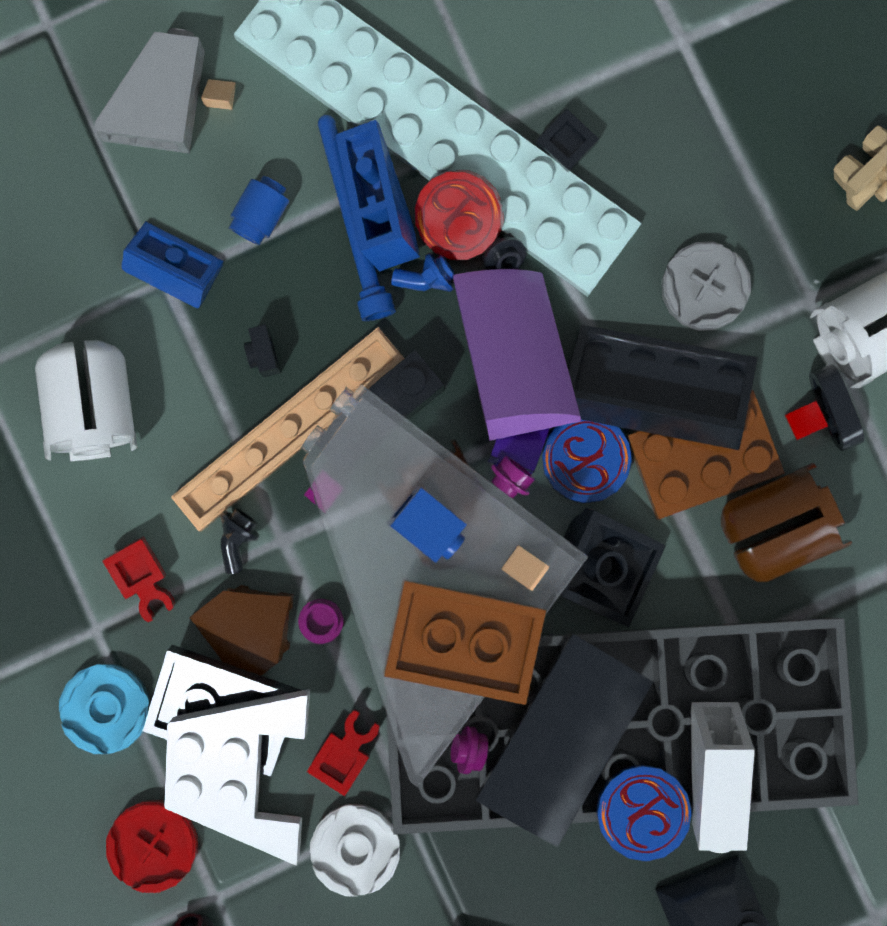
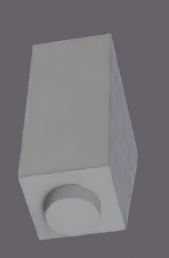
M178 28L169 29L168 33H153L95 121L94 131L103 142L190 154L205 50L199 37H194L195 35L192 32Z

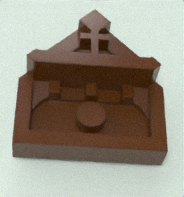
M240 585L235 589H225L189 618L222 662L262 676L282 661L283 653L290 649V641L287 640L289 610L293 608L294 594L284 592L274 594L252 590L248 586Z

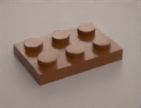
M751 390L739 450L642 431L626 436L657 520L785 474L754 390Z
M403 579L383 676L526 705L546 610Z

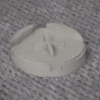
M696 242L681 249L667 264L661 280L662 299L669 313L682 325L698 331L717 330L733 322L744 310L751 293L750 273L743 259L737 253L716 242Z

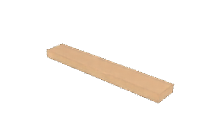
M376 328L178 490L171 498L196 529L202 532L220 517L223 510L227 511L308 445L373 384L405 358L380 328Z

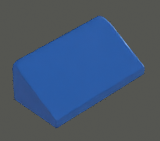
M145 221L124 249L122 270L194 308H199L210 291L224 261Z

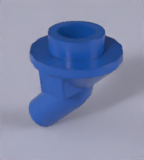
M428 253L425 256L422 273L395 268L391 284L392 286L416 291H427L433 288L451 292L454 290L451 281L455 272L443 255L435 259L431 253Z

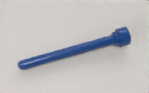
M323 115L318 120V127L363 290L359 293L361 300L357 302L361 320L374 321L382 319L396 312L391 293H386L384 286L379 285L375 266L360 252L335 134H338L334 118L330 115Z

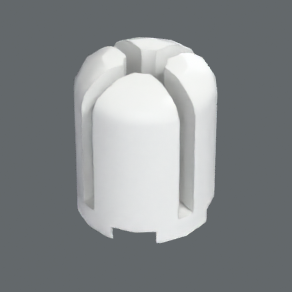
M886 271L835 300L816 308L810 316L811 319L817 315L820 336L813 339L822 360L826 366L833 364L838 371L841 370L849 379L856 382L850 388H861L887 372V328L870 336L864 329L887 315Z
M99 340L84 341L83 356L92 429L89 430L84 428L73 342L58 344L38 358L35 372L44 436V453L47 460L51 461V452L69 453L70 461H82L111 457L110 448L130 443L131 451L137 448L125 357L116 346Z

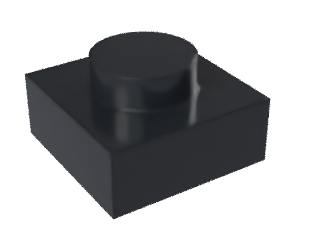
M566 109L536 140L535 145L569 172L598 143L599 138Z
M266 324L249 328L251 341L245 342L244 348L250 368L258 367L259 373L264 378L280 374L281 371L273 340Z

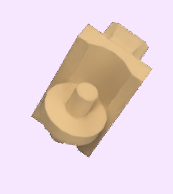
M879 125L863 141V150L873 157L865 166L851 155H848L834 167V179L846 191L847 204L855 211H858L873 195L881 202L887 199V130Z

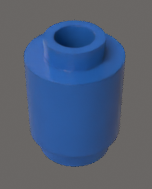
M262 176L260 182L250 179L230 215L233 220L228 228L244 239L260 246L264 237H270L290 202L283 196L286 188L266 176Z

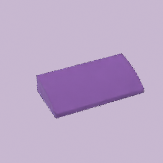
M494 269L453 275L457 301L489 440L580 422L581 417L543 274L529 270Z

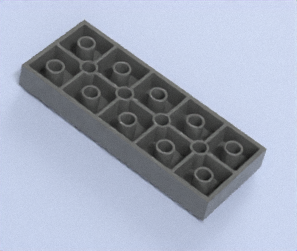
M822 617L573 633L653 681V684L572 823L598 822V797L608 779L623 768L640 765L659 767L674 776L688 794L692 811V702L739 703L754 747L750 812L859 805L844 618ZM571 633L541 635L526 705L384 677L393 835L520 827L477 802L476 795ZM389 645L382 647L383 669ZM466 726L475 727L478 733L487 735V759L481 771L472 770L470 774H461L458 771L457 763L451 761L452 742L455 735H461Z

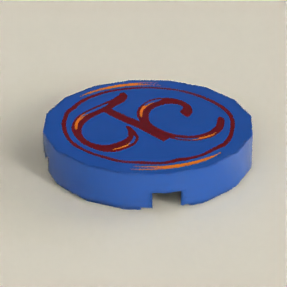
M586 420L555 427L545 441L542 454L544 475L551 487L567 500L581 503L599 502L616 493L628 478L632 462L629 442L619 427Z
M640 765L623 768L608 779L599 794L597 803V817L601 833L614 850L629 859L650 861L663 858L680 846L689 831L692 811L688 794L674 776L659 767Z

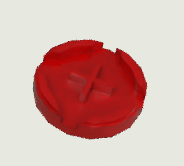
M144 800L128 807L114 821L106 838V858L112 873L120 881L131 886V889L141 893H160L176 886L190 872L198 854V835L191 819L165 809V801Z

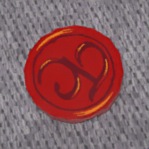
M470 170L448 171L432 178L420 191L415 205V225L422 241L434 253L443 255L450 260H468L484 253L498 239L504 224L501 198L497 189L484 176Z

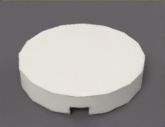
M346 804L331 810L318 823L310 841L313 869L317 878L329 890L343 896L365 895L380 890L393 877L400 858V839L397 834L393 835V823L380 810L366 804Z

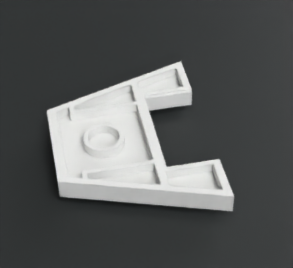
M310 689L173 716L168 723L165 809L297 866L300 858L302 817L258 812L262 734L299 739L305 738L308 730Z

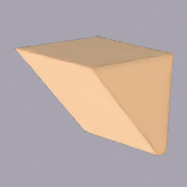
M208 79L201 97L205 107L233 110L236 82Z
M518 545L501 570L527 589L533 591L550 566Z

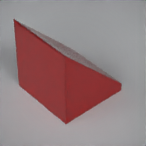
M817 401L785 415L796 440L828 427Z

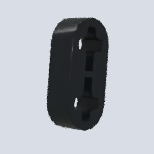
M833 364L810 372L809 379L814 396L828 424L827 428L836 447L840 451H844L864 442L863 429L838 369Z

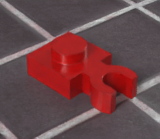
M144 536L102 560L124 599L137 593L140 598L139 613L146 622L149 623L155 617L149 606L151 600H161L168 611L174 608L175 600L173 595L167 589L159 587L156 583L165 578L166 573Z
M357 709L353 710L345 721L346 734L344 738L331 732L307 770V773L343 796L347 794L370 755L359 748L362 744L371 742L377 736L380 724L375 722L367 733L356 731L354 722L360 714V711Z

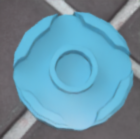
M96 664L79 671L65 685L59 699L61 725L65 735L78 748L92 754H113L131 746L144 733L143 728L150 709V697L144 683L131 670L117 664Z

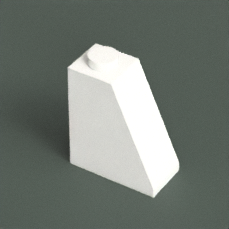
M692 702V825L698 849L709 850L715 853H727L731 850L747 851L754 747L739 703Z

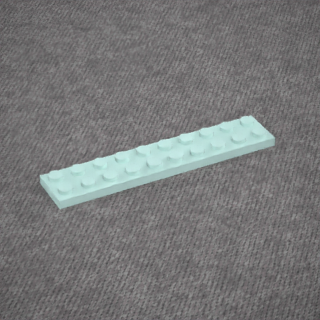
M259 0L234 33L235 39L353 126L357 127L377 120L388 151L428 181L445 172L456 170H470L484 176L497 189L501 198L504 224L500 233L504 236L511 233L523 243L528 254L587 297L642 224L570 171L567 172L553 158L335 0Z

